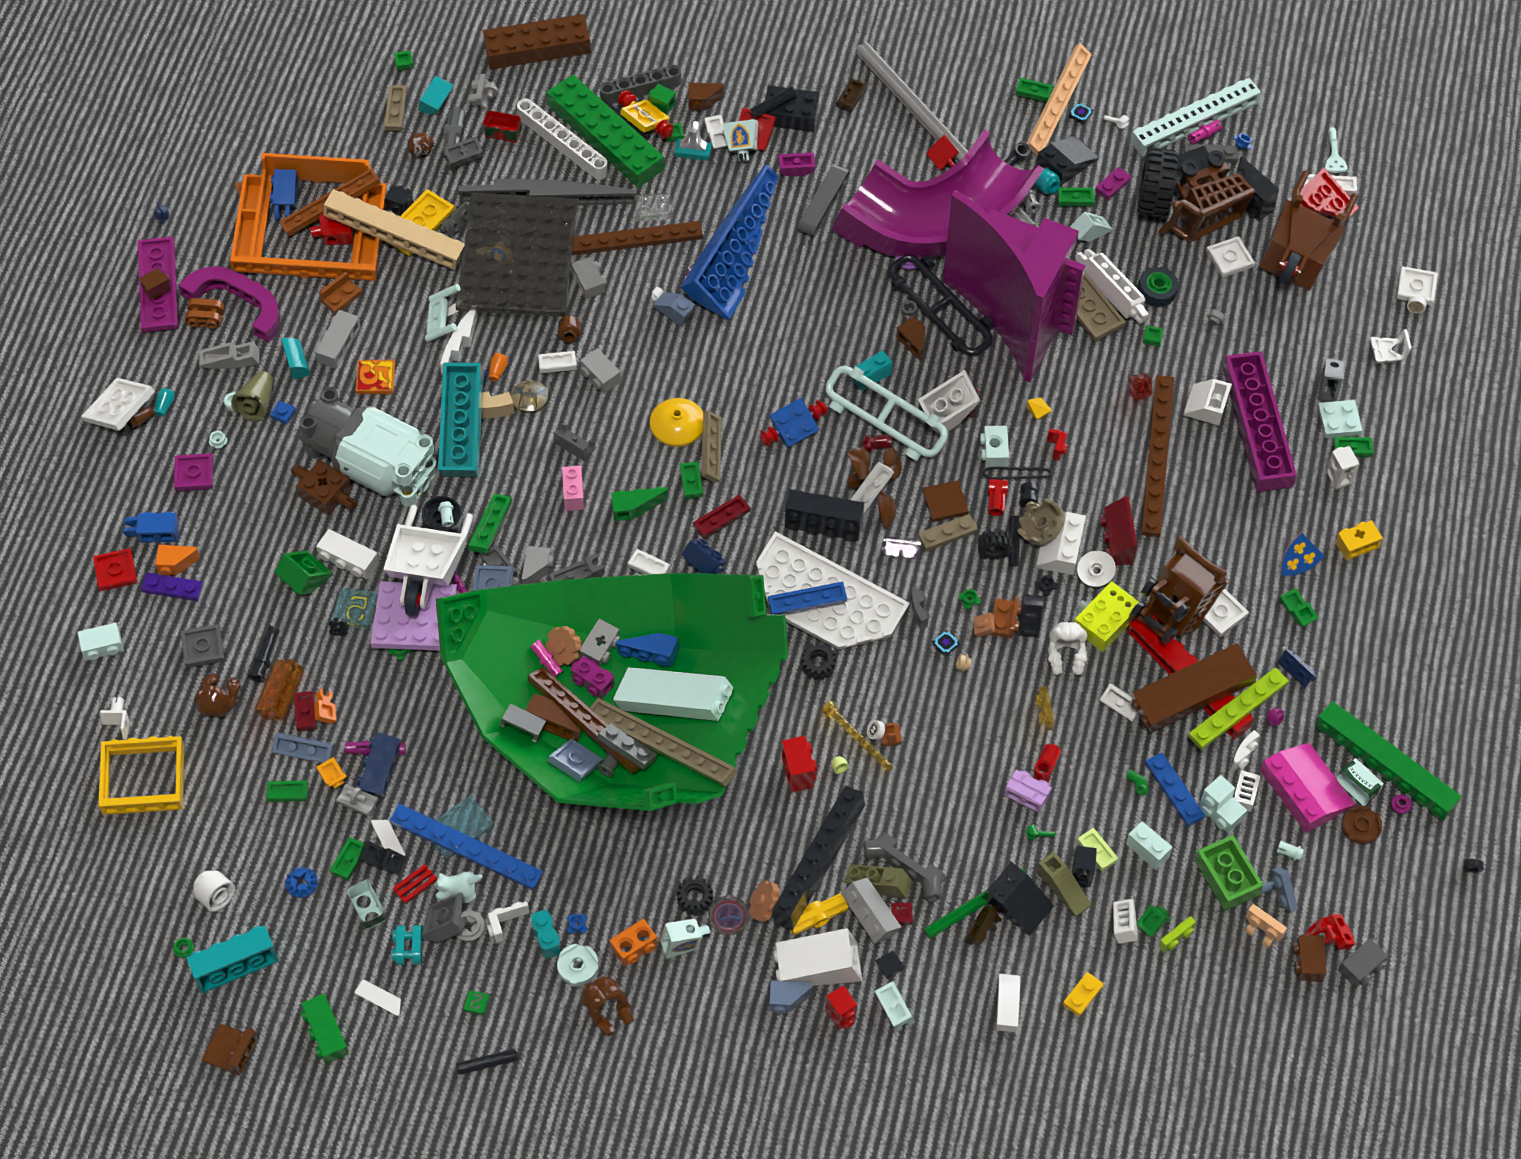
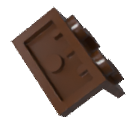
M220 1024L202 1057V1061L240 1076L258 1041L255 1030L247 1027L246 1031L242 1032Z

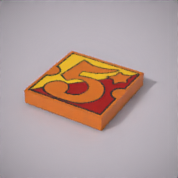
M358 360L356 394H394L395 360Z

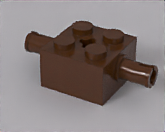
M319 460L311 470H307L299 463L294 464L296 467H292L291 474L302 479L296 485L299 498L329 516L339 504L345 506L350 511L353 510V507H356L357 500L348 496L352 490L350 478L327 463Z

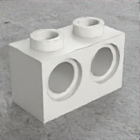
M1350 446L1339 447L1332 451L1326 472L1335 489L1353 484L1359 462Z

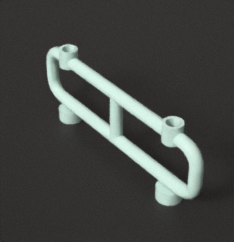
M840 366L835 369L826 384V393L832 399L829 405L830 408L842 414L845 408L908 446L905 454L918 461L921 455L933 457L940 452L948 437L946 427L939 422L940 417L933 413L929 416L865 377L863 375L865 371L856 366L854 369L848 366ZM842 373L850 375L889 399L878 419L833 391V386ZM895 404L940 431V438L931 450L925 449L884 423Z

